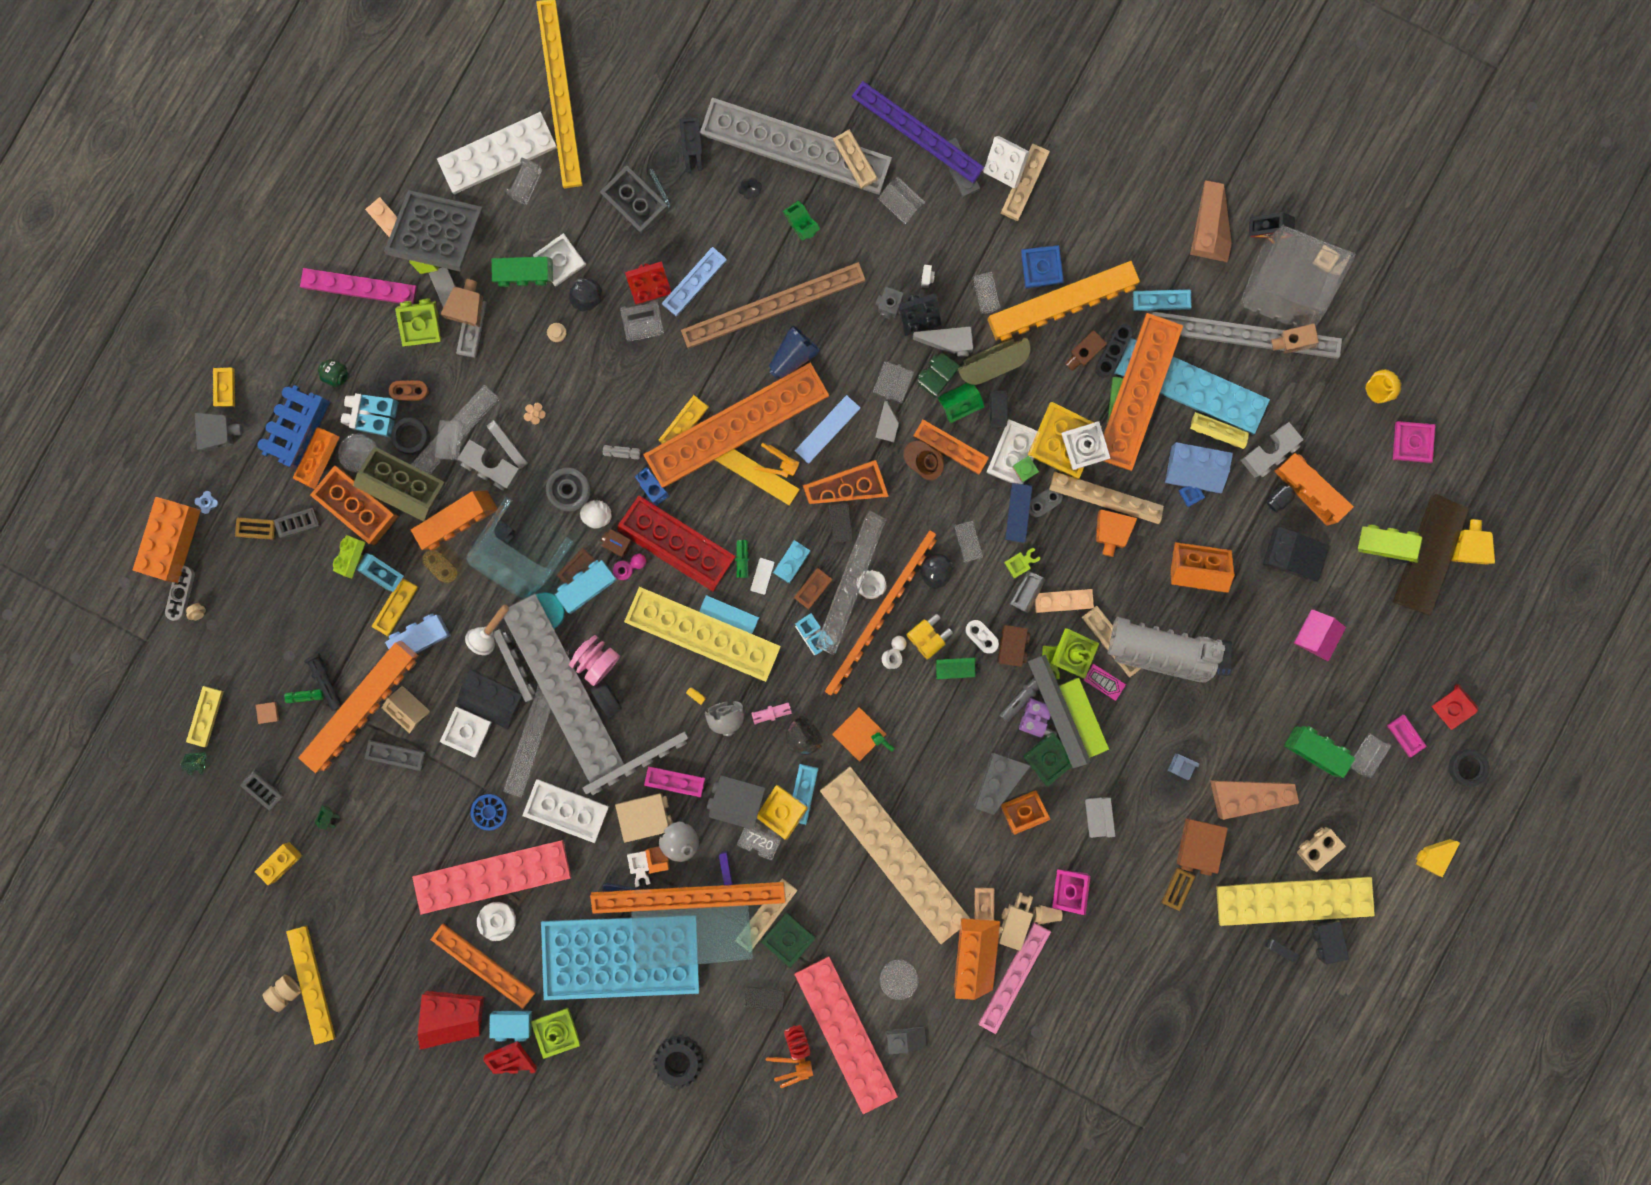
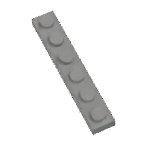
M685 731L584 786L585 794L591 792L594 795L602 790L601 786L608 783L611 786L620 781L619 776L625 774L627 777L636 772L635 767L641 764L643 767L653 762L652 758L659 755L662 758L670 753V748L676 746L678 749L687 744L686 739L689 738L687 732Z

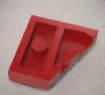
M518 1041L485 1054L483 1059L493 1074H503L505 1072L512 1074L518 1073L519 1070H530V1073H535L537 1070V1066Z

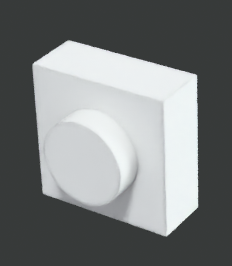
M924 265L921 288H929V284L934 282L935 272L931 271L932 265Z

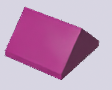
M1311 610L1294 644L1329 661L1346 627L1331 616Z
M1057 869L1052 908L1086 915L1090 875L1082 872Z

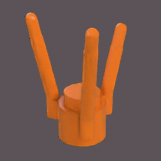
M767 1057L765 1059L772 1062L799 1063V1065H795L796 1072L774 1078V1081L777 1082L797 1076V1078L781 1084L780 1088L813 1076L811 1062L805 1061V1058L793 1060L792 1058Z

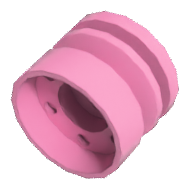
M596 635L585 641L577 649L569 663L571 668H575L580 663L576 671L577 673L587 669L588 672L584 679L593 686H596L608 674L620 658V655L612 648L607 649L603 653L601 651L605 644L603 641L595 646L599 640V637Z

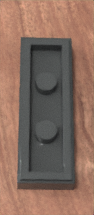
M369 740L364 759L422 771L426 752Z

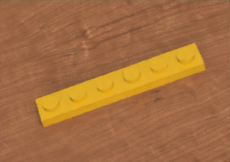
M308 926L288 930L286 932L314 1044L334 1040L335 1034Z

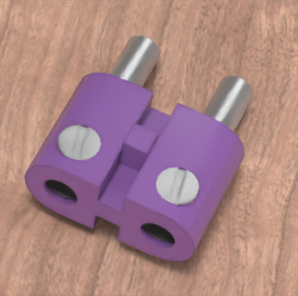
M1030 698L1024 710L1025 714L1022 716L1019 730L1038 737L1048 736L1052 732L1057 735V732L1046 728L1047 720L1051 717L1046 704Z

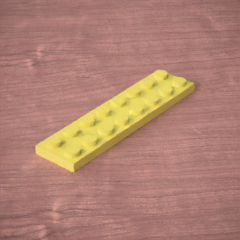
M639 587L624 621L627 624L765 682L781 648L779 645Z
M1372 877L1216 886L1220 926L1375 916Z

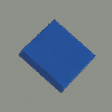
M1059 245L1021 250L1025 288L1064 283Z

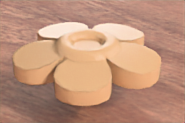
M535 403L533 407L531 404H528L525 407L528 413L524 414V419L531 421L533 424H538L540 422L539 418L545 417V411L541 410L542 405Z

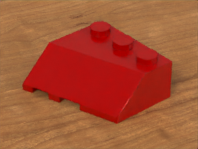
M426 991L422 994L418 1025L420 1050L480 1036L484 996Z

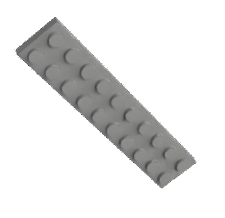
M712 97L700 135L860 188L832 137ZM860 147L878 178L877 181L866 186L863 190L880 195L892 157Z
M536 594L510 606L509 611L503 618L589 782L591 783L623 766L624 763L575 669L569 666L570 660Z

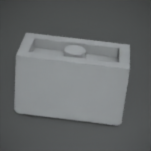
M1111 798L1086 799L1089 837H1115Z

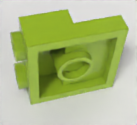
M421 299L418 304H412L411 301L400 302V306H397L395 310L402 346L441 342L436 301L431 302L430 299Z

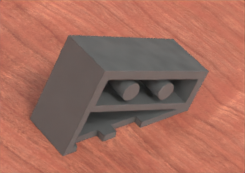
M991 753L974 808L994 815L1029 769L1030 765Z

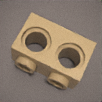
M1327 827L1318 829L1314 833L1315 837L1310 841H1304L1297 851L1310 869L1316 872L1346 847L1336 834ZM1330 837L1331 843L1325 847L1324 839ZM1315 849L1316 856L1310 859L1309 852Z

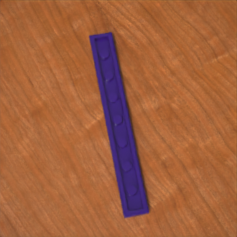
M864 81L861 82L851 96L974 184L985 169L984 166Z

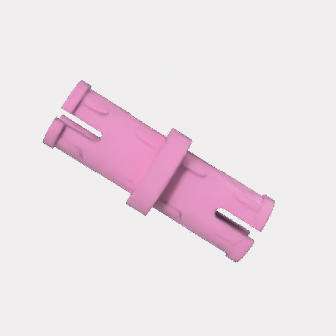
M787 702L775 707L768 706V709L752 712L751 714L754 724L767 720L774 721L775 718L792 713Z

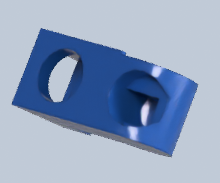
M647 467L635 475L640 486L655 506L670 497Z

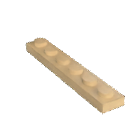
M1054 472L1049 490L1159 524L1162 519L1163 505L1061 473Z

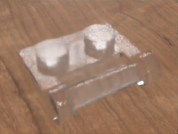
M658 300L626 308V306L620 307L627 342L664 334ZM654 310V316L634 320L628 319V315Z

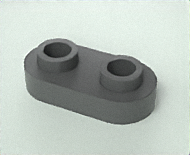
M1048 488L1030 501L1029 515L1035 518L1044 515L1061 503L1062 494ZM1050 494H1055L1056 499L1051 500L1049 497ZM1034 504L1040 505L1039 511L1034 510Z

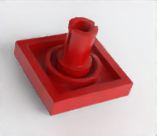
M662 261L651 265L644 263L645 267L641 264L638 269L625 272L635 304L670 295L671 288Z

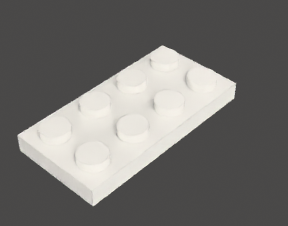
M536 779L523 816L595 843L609 806Z

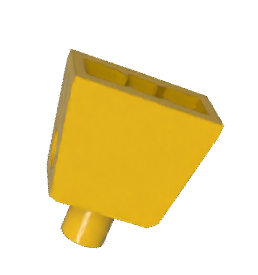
M1470 520L1469 530L1461 531L1452 555V561L1487 565L1495 563L1493 536L1491 532L1482 531V520Z

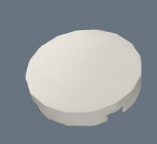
M492 902L485 905L477 917V927L480 933L492 941H501L507 938L516 926V915L513 909L503 902Z

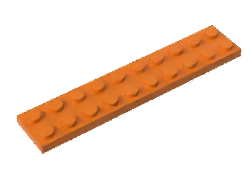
M810 362L643 455L662 488H665L828 398L829 394Z

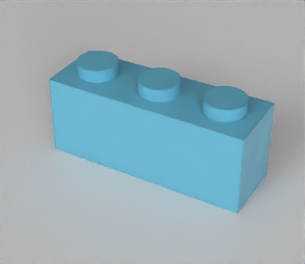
M594 561L588 566V571L585 573L579 572L573 577V582L570 584L564 583L557 589L558 593L555 595L568 613L572 614L617 581V578L604 561Z

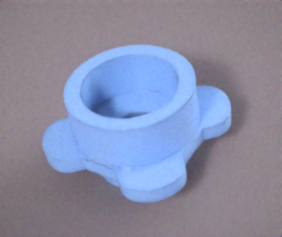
M205 491L200 498L195 499V504L201 508L202 513L208 514L210 510L217 507L218 501L211 496V492Z

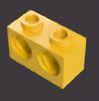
M290 842L282 844L255 873L267 885H271L279 880L302 857V854Z

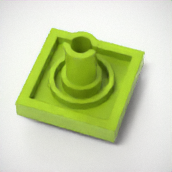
M346 535L340 543L339 548L341 550L339 555L334 559L333 571L352 579L356 566L364 556L361 553L365 542Z
M1065 628L1051 664L1085 679L1099 643Z
M569 1008L531 1021L543 1059L581 1045Z

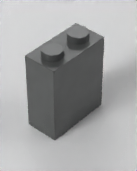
M720 776L719 782H715L712 793L715 794L714 798H710L707 809L710 810L709 817L753 830L765 788Z

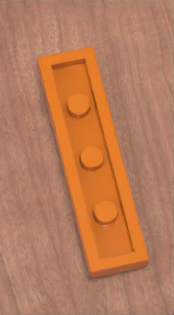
M922 420L913 436L978 475L989 459L986 455L925 420Z

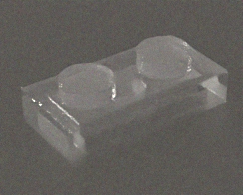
M992 272L973 276L981 314L1000 310Z

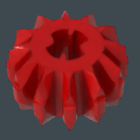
M800 1025L789 1027L790 1029L785 1030L784 1035L793 1060L804 1059L810 1055V1048L804 1029Z

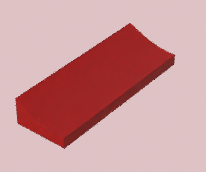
M641 496L636 498L618 524L617 532L712 592L715 591L736 557Z

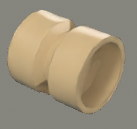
M283 975L275 982L274 987H269L263 993V998L269 1007L276 1012H280L289 1004V1001L294 1000L301 993V990L290 976Z

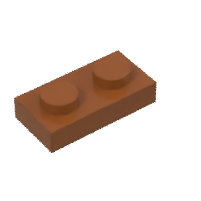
M817 568L794 596V599L809 610L832 579Z

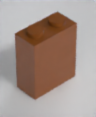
M1186 818L1176 863L1181 865L1183 870L1193 872V868L1199 869L1201 874L1209 876L1212 873L1218 874L1228 828Z

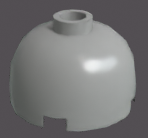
M733 701L734 705L728 706L727 702H722L709 707L708 713L705 711V717L711 730L724 736L733 735L742 726L744 721V710L740 702Z
M684 822L672 823L664 830L665 834L662 838L660 836L659 847L662 853L672 861L677 862L687 861L692 858L699 847V837L693 827Z

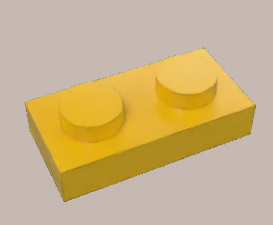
M213 368L214 407H235L234 368Z

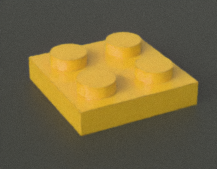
M776 785L758 812L757 819L786 840L808 807L782 787Z

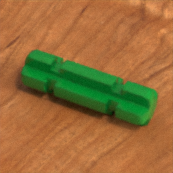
M318 689L313 690V692L309 690L295 692V694L294 692L285 693L284 698L286 703H295V701L322 700L324 695L322 690Z

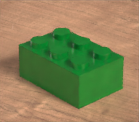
M1295 726L1284 747L1330 775L1344 778L1355 760V757L1350 755L1352 752L1342 746H1335V741L1326 736H1318V731L1310 726Z

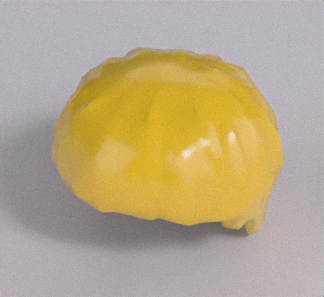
M1386 369L1379 370L1366 383L1365 389L1373 402L1384 403L1397 398L1401 391V382L1394 372Z

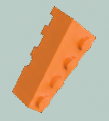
M876 460L802 485L809 504L889 497Z

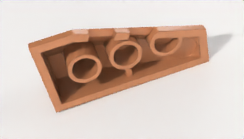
M1205 180L1190 255L1228 262L1232 242L1224 184Z

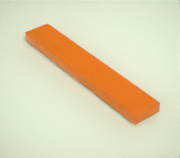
M444 923L430 939L522 1009H524L536 993Z

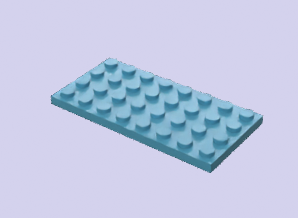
M696 915L541 922L544 1000L699 994Z

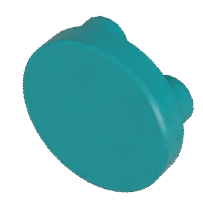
M537 594L536 596L553 629L557 628L562 624L565 616L564 606L553 594Z

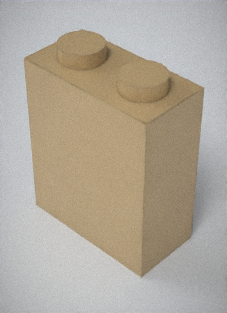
M662 793L615 805L624 843L665 833L666 827L673 823L671 815H667L666 808L669 807L667 797H663Z

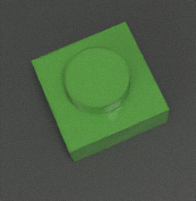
M1029 456L1012 466L1021 482L1039 472Z

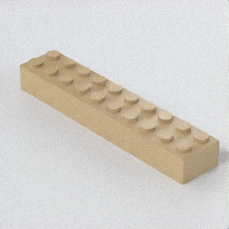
M851 766L820 789L823 796L938 942L942 944L960 930L961 918L970 919V917Z

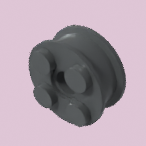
M562 468L555 471L549 477L546 484V494L549 501L560 510L576 511L587 503L590 497V484L587 478L578 470ZM566 485H572L573 491L569 495L564 494L563 491Z

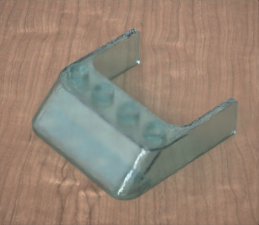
M506 497L469 551L467 562L471 567L516 596L526 599L534 595L547 582L573 541L567 537L547 567L538 565L498 539L494 533L497 523L512 502Z

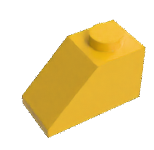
M1449 839L1424 847L1416 857V865L1437 876L1443 877L1460 843Z

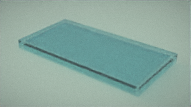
M748 905L631 911L636 970L753 959Z

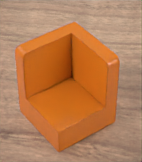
M659 846L645 850L649 874L670 869L669 859L662 853Z

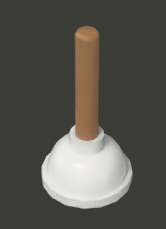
M502 605L487 627H478L468 631L465 637L466 644L474 653L488 655L494 650L495 639L493 630L509 611L508 605Z

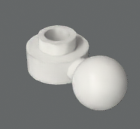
M894 637L891 642L892 650H887L883 653L882 663L886 668L895 669L901 665L902 656L900 651L904 650L907 644L904 637Z

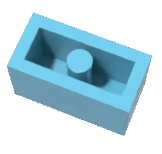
M794 540L773 573L790 584L811 551Z
M365 553L356 567L357 571L394 592L404 577L368 553Z
M493 1011L490 1014V1038H495V1041H506L507 1038H515V1041H526V1038L532 1035V1011Z

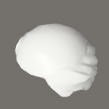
M590 501L580 511L581 520L594 529L607 525L612 518L611 509L603 501Z
M873 570L862 572L855 583L858 592L869 599L879 597L887 588L885 577L880 572Z

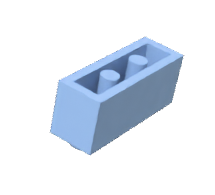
M432 613L424 617V621L420 624L413 623L407 626L405 632L401 634L396 632L390 635V640L385 643L388 649H390L395 642L402 640L417 654L451 635L441 616H434Z

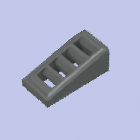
M314 508L274 520L278 535L283 539L320 526ZM305 515H309L312 524L308 525ZM299 517H301V520L304 525L303 527L300 526L298 520ZM290 520H293L296 529L292 528ZM283 523L286 524L288 531H285Z
M255 769L240 784L244 790L269 811L283 797ZM256 778L257 781L250 786L249 783ZM261 783L263 786L256 792L255 788ZM266 789L269 790L264 797L260 796ZM274 794L275 797L268 803L266 800Z

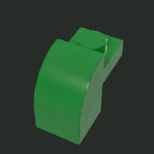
M799 201L783 210L791 227L802 241L813 237L820 230L817 222L810 217L805 206Z

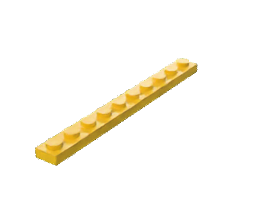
M556 0L536 1L562 184L564 189L579 187L583 185Z

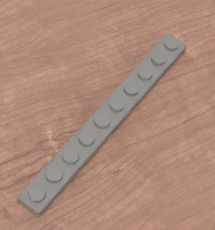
M1159 312L1152 313V315L1183 325L1180 334L1182 337L1272 349L1271 339L1281 337L1282 332L1285 331ZM1317 335L1319 343L1315 348L1294 352L1338 359L1341 352L1342 338ZM1289 338L1291 343H1296L1293 338Z

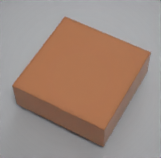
M277 702L256 705L258 724L279 721Z

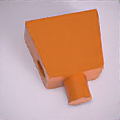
M1105 510L1098 511L1096 542L1105 544L1103 555L1114 557L1116 547L1124 548L1137 518Z

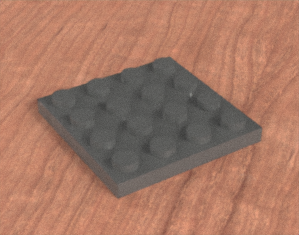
M408 190L385 247V255L461 271L483 212L482 207Z

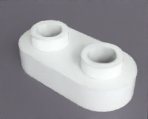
M973 620L967 624V636L984 653H993L997 650L999 645L998 639L981 621ZM974 626L979 629L976 634L972 632V627ZM987 640L992 642L989 648L985 646Z

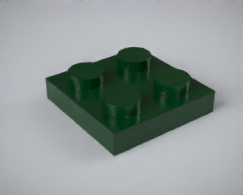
M1053 732L1023 755V758L1047 787L1072 767L1063 744Z
M786 912L761 943L791 968L816 937Z

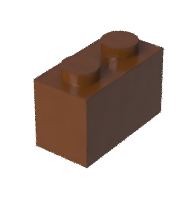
M1003 625L998 664L1022 667V663H1026L1027 652H1024L1025 644L1028 645L1030 640V633H1027V628Z

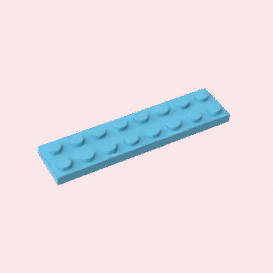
M1132 338L1129 340L1114 374L1124 377L1137 340ZM1173 356L1159 393L1252 435L1255 434L1270 400Z

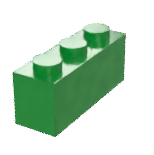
M549 257L491 258L492 282L497 283L499 287H510V283H517V286H529V283H535L537 286H546L547 282H553V259Z

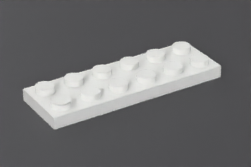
M541 112L439 157L437 160L452 193L457 194L552 151L557 146Z

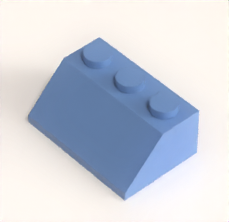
M1176 442L1171 446L1165 483L1184 487H1197L1205 491L1222 493L1230 472L1233 453Z

